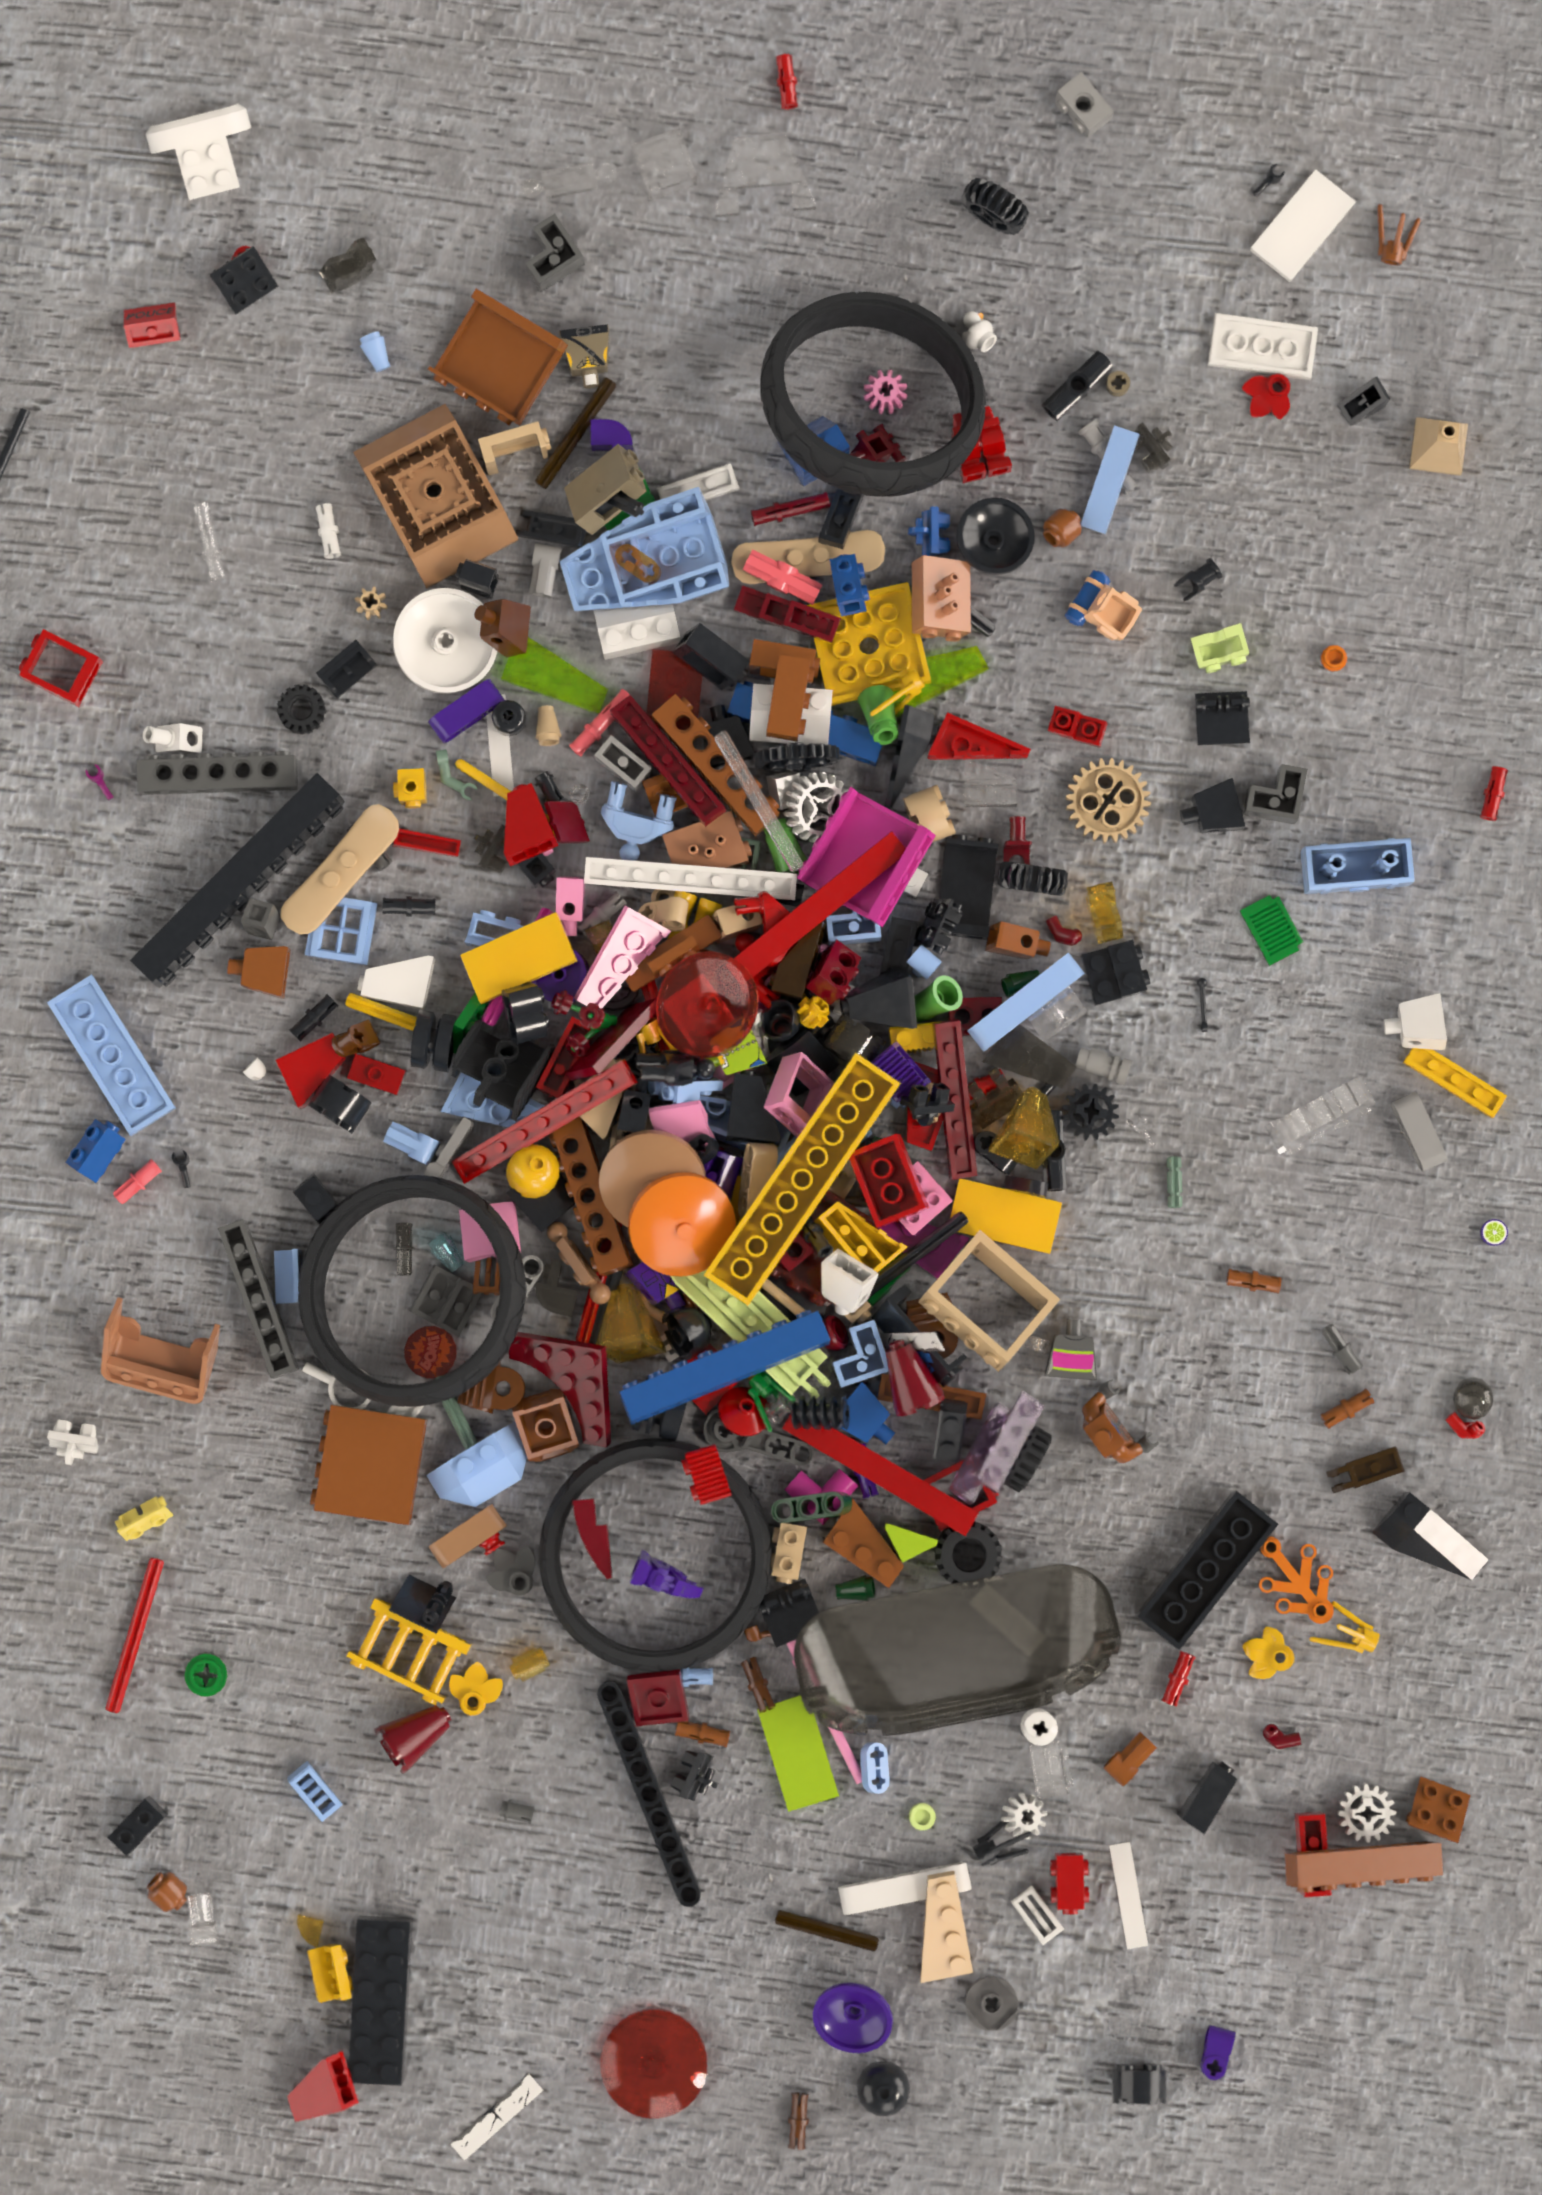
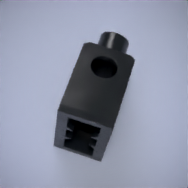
M724 704L710 707L712 722H708L711 727L708 730L714 738L719 736L728 746L725 751L731 758L736 756L741 762L755 759L753 748L739 716L728 718ZM704 739L705 749L708 746V742ZM714 758L710 762V766L712 768L725 766V761L721 758Z
M1233 778L1194 794L1191 798L1193 807L1180 810L1183 826L1197 822L1200 833L1239 831L1245 827Z
M636 1078L637 1083L632 1085L631 1090H625L616 1139L620 1140L629 1134L645 1130L651 1095L646 1094L648 1081L641 1082L639 1078ZM638 1105L640 1108L633 1109L631 1106Z
M314 1173L293 1189L294 1195L319 1224L339 1204Z

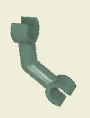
M447 750L436 751L441 782L461 793L465 800L472 801L470 797L465 795V789L472 787L478 790L477 787L472 783L465 784L451 777Z

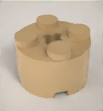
M938 785L903 798L909 820L919 826L922 825L935 834L933 842L956 834L951 819L946 820L950 813L945 800L939 801L943 798Z

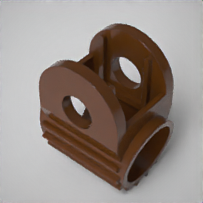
M941 1293L952 1304L948 1293ZM921 1298L906 1301L907 1317L921 1333L940 1332L943 1336L941 1345L945 1351L937 1352L943 1359L949 1357L957 1347L958 1336L948 1331L942 1322L927 1312L928 1310L918 1302Z
M500 1362L486 1378L460 1394L458 1404L493 1414L494 1409L509 1410L524 1398L526 1391L525 1382L517 1371L507 1367H500ZM502 1381H507L510 1384L511 1390L507 1396L502 1397L497 1393V1385Z

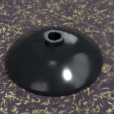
M986 498L975 502L963 513L957 526L956 540L961 555L969 565L986 574L1001 575L1018 569L1026 562L1034 546L1035 532L1031 519L1019 505L1003 498ZM995 538L997 540V544H990L989 539Z

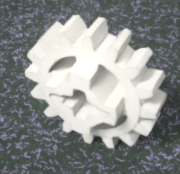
M1363 1783L1362 1790L1354 1785V1793L1350 1794L1345 1791L1344 1795L1347 1797V1800H1339L1338 1802L1343 1806V1810L1337 1811V1815L1344 1817L1339 1822V1825L1348 1826L1345 1831L1347 1835L1355 1832L1354 1839L1357 1841L1361 1839V1836H1364V1840L1367 1843H1370L1371 1836H1374L1379 1841L1380 1832L1389 1834L1386 1828L1387 1824H1395L1390 1819V1816L1395 1815L1396 1811L1389 1808L1394 1804V1801L1392 1799L1385 1800L1388 1793L1384 1790L1379 1794V1786L1374 1785L1371 1790H1369L1367 1783ZM1372 1796H1375L1383 1807H1376L1373 1804ZM1359 1797L1360 1801L1354 1807H1350L1353 1801ZM1366 1806L1368 1809L1377 1812L1369 1814L1367 1819L1358 1814L1361 1811H1365ZM1350 1818L1357 1819L1360 1822L1361 1830L1352 1824ZM1378 1819H1382L1381 1823L1374 1828L1373 1824Z

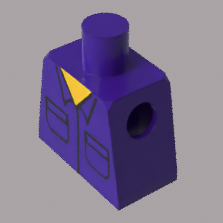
M644 1262L625 1273L653 1306L662 1300L666 1301L671 1310L686 1305L678 1292L680 1288L674 1283L670 1275L659 1273L648 1267Z

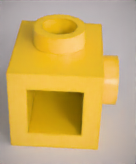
M424 768L398 769V782H393L394 798H398L400 804L405 805V808L409 809L420 808L421 804H426V772Z

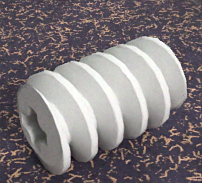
M1040 1708L1028 1710L1024 1713L1020 1723L1023 1735L1034 1745L1042 1746L1049 1744L1057 1734L1058 1727L1055 1719L1047 1711ZM1041 1721L1045 1728L1043 1730L1039 1729L1036 1733L1033 1725L1039 1724Z

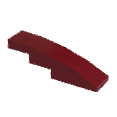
M742 586L734 607V611L830 643L833 642L841 620L840 617L799 602L789 601L770 593L765 594L746 586Z

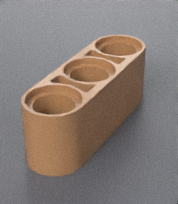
M491 1504L428 1547L442 1569H444L507 1525L494 1505Z

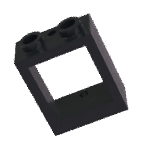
M701 623L688 630L672 651L674 655L720 690L728 686L733 687L736 682L740 683L748 673L746 666L750 660Z

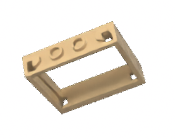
M979 1230L918 1302L928 1310L929 1314L934 1315L942 1322L948 1331L957 1335L969 1349L974 1350L980 1355L987 1365L990 1364L999 1372L1060 1299L985 1233ZM970 1253L975 1255L1039 1311L1007 1351L938 1292Z

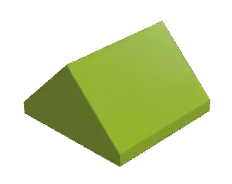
M885 1522L884 1529L902 1563L937 1545L938 1540Z

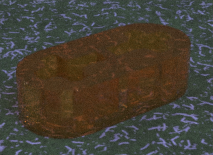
M630 544L621 545L617 549L615 559L623 569L646 584H653L659 580L661 568L653 559ZM633 551L631 555L637 562L633 564L627 560L623 563L622 553ZM641 564H643L647 568H650L653 565L654 567L652 570L655 572V574L653 576L648 575L646 578H644L645 572L639 567L641 566Z

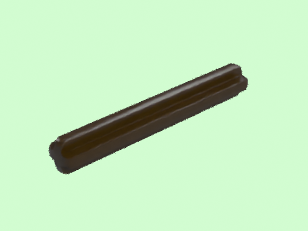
M778 1910L776 1914L775 1924L873 1952L877 1950L879 1938L876 1936L783 1910Z

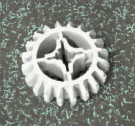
M810 772L808 778L806 776L799 777L800 784L796 782L791 783L794 791L786 792L790 800L782 802L783 805L789 807V810L784 811L783 814L786 817H790L786 824L793 827L792 833L795 835L800 834V839L805 841L809 839V842L812 843L819 837L821 838L826 829V823L817 828H810L809 825L819 819L827 822L828 818L834 815L838 809L839 800L843 793L848 792V789L842 788L844 785L842 781H836L834 775L829 774L827 776L824 772H819L818 775ZM818 787L826 788L823 793L820 792L817 796L809 793Z

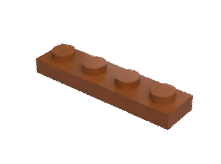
M882 1374L877 1399L893 1403L889 1375ZM940 1385L944 1391L945 1399L968 1403L966 1417L982 1420L986 1393L950 1386L943 1388ZM941 1402L928 1408V1410L939 1412Z

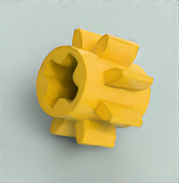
M812 996L810 999L805 997L798 1004L800 1008L797 1010V1013L800 1017V1023L805 1027L814 1029L818 1026L822 1028L829 1020L827 1018L830 1014L829 1005L820 997Z

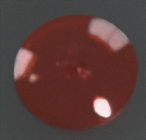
M711 951L696 953L678 962L664 978L656 1001L657 1021L664 1037L679 1051L698 1058L718 1057L736 1048L751 1031L758 1012V991L755 981L747 968L726 954Z
M659 2008L639 2010L620 2020L608 2034L600 2058L601 2077L610 2097L625 2111L649 2119L669 2117L689 2106L703 2087L708 2066L705 2044L697 2029L683 2016Z

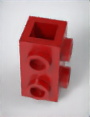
M1055 1853V1860H1050V1875L1055 1876V1887H1051L1050 1890L1051 1903H1056L1057 1910H1062V1914H1078V1910H1085L1084 1903H1089V1887L1084 1886V1876L1089 1875L1088 1859H1084L1082 1853Z

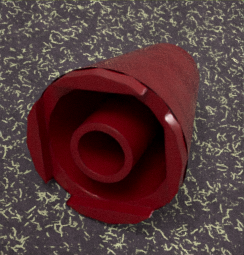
M899 1339L890 1343V1348L886 1350V1359L893 1408L896 1416L911 1415L917 1413V1409L922 1407L928 1409L944 1400V1391L911 1342H904V1339Z
M437 1705L382 1724L376 1727L374 1731L376 1735L382 1734L383 1740L379 1742L396 1767L401 1764L400 1772L404 1774L450 1728L448 1722L452 1719L444 1707L439 1709Z

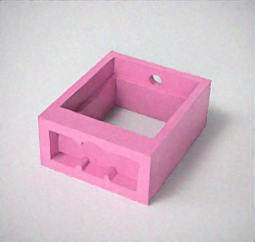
M802 1052L782 1057L764 1108L798 1138L835 1083ZM795 1077L810 1089L803 1109L788 1096Z

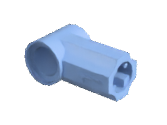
M921 945L908 959L907 963L913 968L912 973L918 978L923 976L927 980L942 961Z
M392 1122L383 1140L384 1143L407 1153V1156L427 1166L440 1144L439 1141L423 1133H416L395 1122Z

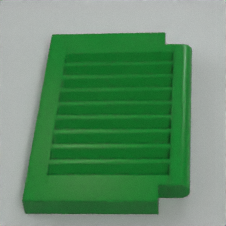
M1268 895L1240 910L1268 966L1299 951L1298 945L1302 944L1303 940L1279 896L1272 899Z

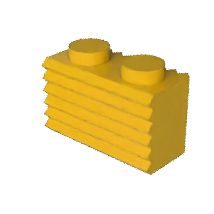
M936 1022L917 1024V1028L914 1029L890 1027L888 1030L890 1045L898 1042L909 1054L911 1052H921L922 1050L924 1052L927 1050L931 1052L932 1049L935 1050L932 1023Z

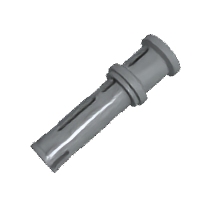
M1096 419L1083 427L1078 433L1080 436L1085 437L1092 448V454L1098 455L1103 460L1110 437L1107 438L1098 426L1100 422ZM1128 471L1121 488L1124 495L1138 487Z

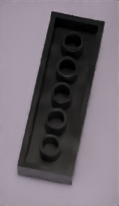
M1233 1490L1135 1616L1173 1647L1180 1650L1279 1524L1238 1491Z
M359 1916L357 1918L348 2065L354 2084L402 2086L404 2082L413 1918Z

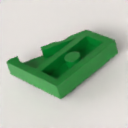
M476 992L454 1024L453 1053L455 1054L472 1025H474L476 1020H481L490 1003L485 1002L481 1004Z

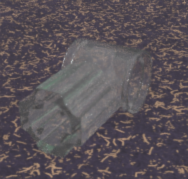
M211 1892L188 1895L190 1915L188 1931L191 1948L219 1945V1929L217 1921H214Z

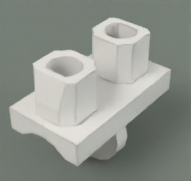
M58 1419L53 1431L49 1430L48 1432L49 1446L57 1448L56 1455L65 1456L66 1465H72L74 1458L83 1459L84 1452L97 1454L99 1446L96 1439L95 1425L82 1424L79 1435L70 1434L71 1422Z

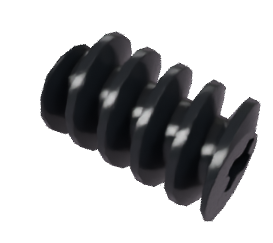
M801 1395L799 1403L794 1402L792 1405V1425L795 1429H799L801 1426L804 1429H810L813 1426L814 1429L819 1430L823 1426L825 1430H830L832 1427L835 1430H841L843 1427L847 1430L850 1423V1409L847 1399L843 1396L840 1404H837L836 1397L832 1396L830 1403L827 1404L825 1396H821L819 1403L816 1402L815 1396H811L809 1403H806L805 1396Z

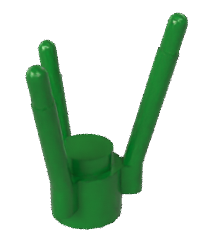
M763 1371L749 1381L748 1384L751 1386V1389L748 1393L753 1398L767 1431L772 1432V1427L759 1396L765 1399L773 1394L790 1414L792 1406L782 1395L791 1402H795L796 1399L767 1374L766 1371Z

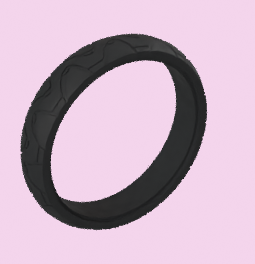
M876 292L841 293L818 300L799 310L781 326L772 339L765 353L760 377V395L764 414L774 436L787 454L808 473L831 486L855 494L877 497L900 496L921 491L941 482L954 473L971 454L981 435L985 419L986 392L977 362L974 361L975 358L972 352L950 325L942 321L933 312L914 302L911 303L909 300ZM842 327H869L897 334L927 351L950 377L961 406L960 430L941 449L911 461L877 462L849 455L826 443L801 420L786 390L784 380L785 362L799 345L824 331Z
M397 1176L360 1188L341 1201L324 1218L311 1238L302 1261L298 1282L299 1312L304 1332L315 1355L324 1367L344 1386L352 1389L353 1392L362 1397L386 1405L401 1407L431 1405L458 1396L477 1385L504 1358L521 1324L526 1298V1278L521 1253L513 1234L499 1213L481 1196L463 1185L435 1176ZM408 1198L438 1199L452 1203L469 1214L485 1232L493 1247L500 1273V1298L496 1317L489 1333L476 1352L450 1373L418 1384L398 1385L381 1382L356 1367L346 1357L333 1337L325 1309V1283L328 1268L341 1240L365 1215L397 1200Z
M647 1438L628 1441L610 1447L587 1460L569 1476L555 1495L547 1511L539 1545V1566L548 1602L559 1622L574 1640L598 1658L611 1664L642 1672H660L684 1669L702 1663L723 1651L742 1634L756 1615L765 1596L769 1583L772 1557L768 1523L763 1509L750 1486L723 1459H721V1463L732 1494L731 1496L738 1505L748 1528L751 1542V1567L749 1578L739 1603L717 1629L704 1638L680 1648L659 1651L631 1648L607 1638L591 1626L579 1613L567 1592L561 1570L560 1550L563 1530L573 1508L572 1501L578 1500L587 1487L597 1478L620 1465L642 1459H668L681 1462V1460L686 1459L685 1453L701 1449L699 1446L679 1440L675 1442L663 1438Z

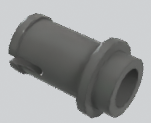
M511 1799L502 1802L499 1816L504 1817L506 1821L509 1818L531 1824L534 1807L512 1803Z

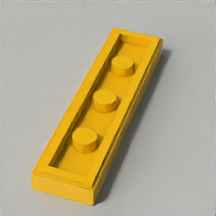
M1411 1048L1403 1061V1064L1492 1119L1507 1097L1504 1093L1433 1049Z

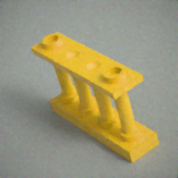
M376 1597L370 1607L375 1610L374 1615L376 1617L358 1653L352 1650L348 1652L346 1657L352 1659L350 1664L362 1670L367 1666L423 1694V1700L433 1705H436L437 1702L443 1703L446 1697L439 1694L450 1669L457 1656L460 1657L461 1653L468 1654L472 1644L441 1628L435 1634L389 1611L392 1604ZM389 1618L399 1622V1630L382 1665L367 1657L385 1621L388 1622ZM416 1630L423 1634V1642L405 1677L391 1669L408 1634ZM438 1641L447 1646L445 1649L447 1653L430 1688H427L415 1682L433 1644L436 1645Z

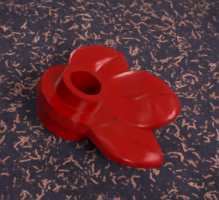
M1273 374L1267 378L1257 375L1243 385L1242 391L1253 397L1250 403L1251 417L1261 418L1272 412L1277 419L1281 420L1288 413L1290 401L1287 395L1290 392L1291 385L1286 376ZM1279 384L1282 390L1279 392L1274 391L1272 386Z

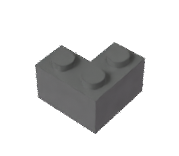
M555 213L533 227L534 236L544 251L525 263L528 274L541 293L585 265L582 253Z
M1281 764L1277 771L1274 789L1250 785L1247 789L1243 815L1294 825L1299 818L1308 769Z

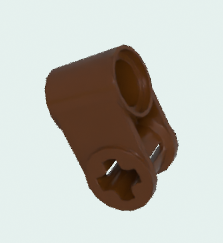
M369 1019L350 1026L347 1032L337 1034L332 1038V1047L341 1057L357 1053L361 1054L381 1044Z

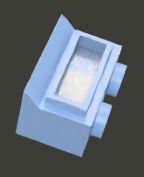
M480 910V914L473 913L465 944L471 947L472 945L479 947L524 926L520 925L521 920L506 917L505 921L496 919V914L493 912Z

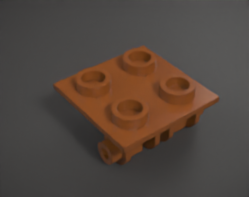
M1420 1776L1411 1812H1408L1405 1821L1411 1827L1458 1844L1471 1795Z

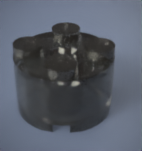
M841 1014L822 1046L838 1058L847 1061L848 1064L855 1053L871 1063L876 1059L886 1041L875 1034L870 1036L871 1030L859 1022L854 1026L855 1022L852 1019Z

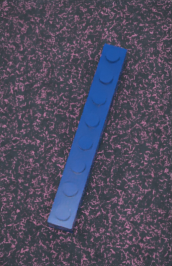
M811 1310L804 1311L796 1315L797 1319L787 1323L786 1320L779 1321L771 1326L772 1330L764 1333L761 1330L752 1332L747 1335V1340L740 1343L737 1340L730 1341L722 1345L723 1350L715 1353L712 1350H708L699 1354L696 1361L688 1363L687 1360L674 1364L671 1371L663 1373L662 1370L648 1375L649 1380L641 1383L635 1380L623 1385L624 1390L620 1391L619 1396L631 1425L829 1345L831 1340L819 1311L814 1313Z

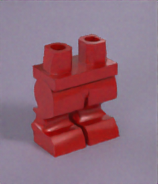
M990 406L985 407L984 425L979 440L971 454L960 466L962 484L985 479L986 472L989 478L1010 473L1012 470L1009 456L1005 457L1006 445L999 419L994 417ZM961 413L953 415L952 438L960 430ZM980 452H982L983 458L986 461V465H984V462L980 463Z

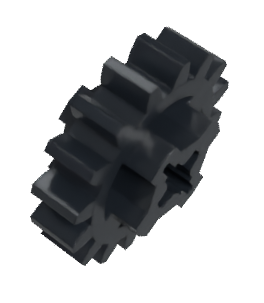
M1083 1084L1081 1092L1077 1088L1073 1089L1074 1097L1066 1096L1065 1099L1069 1102V1105H1063L1062 1109L1068 1111V1114L1063 1116V1120H1069L1070 1123L1066 1129L1074 1128L1075 1137L1082 1133L1084 1141H1087L1089 1135H1092L1096 1141L1099 1138L1098 1133L1101 1132L1106 1137L1108 1135L1106 1128H1115L1114 1123L1111 1121L1112 1119L1119 1118V1115L1113 1113V1110L1119 1108V1104L1111 1103L1115 1096L1113 1094L1107 1097L1105 1095L1107 1092L1106 1087L1098 1091L1097 1084H1094L1092 1089H1088L1087 1084ZM1088 1095L1087 1102L1082 1105L1075 1104L1080 1097ZM1098 1098L1105 1102L1107 1109H1103L1100 1106ZM1092 1103L1093 1111L1097 1112V1115H1094L1088 1124V1114L1084 1113V1110L1088 1109ZM1073 1114L1080 1117L1083 1122L1082 1127L1077 1124ZM1106 1120L1101 1127L1093 1129L1094 1122Z

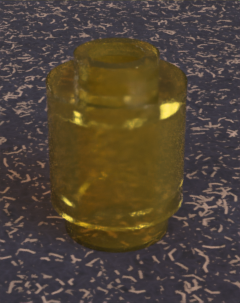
M533 1647L511 1658L513 1664L509 1665V1668L515 1680L520 1678L522 1682H525L545 1672V1668L549 1667L550 1663L542 1647L537 1649Z

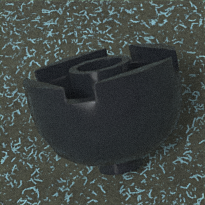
M680 1306L663 1314L662 1324L667 1322L668 1330L664 1332L665 1336L679 1357L685 1355V1360L688 1361L706 1350L710 1344L712 1328L711 1320L706 1314L692 1306Z
M891 2061L874 2062L861 2072L857 2080V2094L860 2103L868 2112L876 2116L887 2117L898 2113L906 2105L910 2096V2084L907 2074L900 2066Z

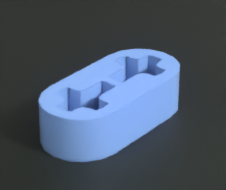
M866 1743L860 1753L862 1785L867 1792L880 1794L885 1792L889 1786L887 1749L881 1743ZM877 1751L878 1756L871 1758L870 1753ZM879 1778V1783L872 1785V1780Z

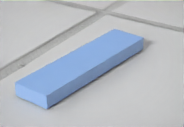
M1117 426L1113 427L1081 526L1106 534L1140 435L1139 433Z

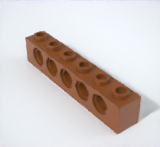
M675 694L652 714V719L756 837L779 817L780 812L777 810L780 808L779 804L770 795L766 798L760 791L763 787L753 775L749 778L743 771L745 766L736 756L731 758L725 751L728 748L725 742L719 736L714 738L708 730L711 727L701 716L698 719L691 712L694 708L684 696L680 699ZM681 718H685L690 721L691 725L687 730H679L676 727V722ZM697 738H704L708 742V746L703 750H697L694 748L693 742ZM714 758H721L725 761V766L720 770H715L710 766V762ZM737 777L743 784L739 789L733 790L727 785L729 779ZM749 797L757 798L760 802L759 807L754 810L748 809L745 806L746 799Z
M578 1117L549 1134V1139L553 1148L557 1147L560 1157L557 1160L560 1165V1171L562 1173L565 1172L568 1179L565 1187L569 1197H574L576 1207L573 1208L577 1221L583 1224L585 1231L581 1234L586 1247L591 1248L593 1254L590 1257L594 1272H599L600 1275L605 1277L634 1265L620 1223L608 1211L602 1200L599 1189L601 1166L586 1122L581 1117ZM577 1140V1151L571 1154L568 1153L567 1145L569 1142ZM585 1165L587 1168L586 1175L582 1178H577L575 1175L577 1167ZM594 1190V1200L590 1203H585L583 1199L585 1192ZM601 1214L603 1216V1224L598 1228H593V1217ZM609 1239L612 1247L607 1253H602L600 1244L602 1241Z

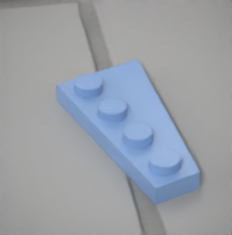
M461 1072L441 1112L508 1128L544 1105L530 1098L521 1115L514 1121L511 1119L512 1110L488 1098H485L480 1106L473 1104L474 1095L480 1085V1081Z

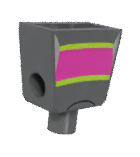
M1067 1319L1066 1335H1054L1045 1377L1097 1380L1093 1337L1082 1336V1320Z

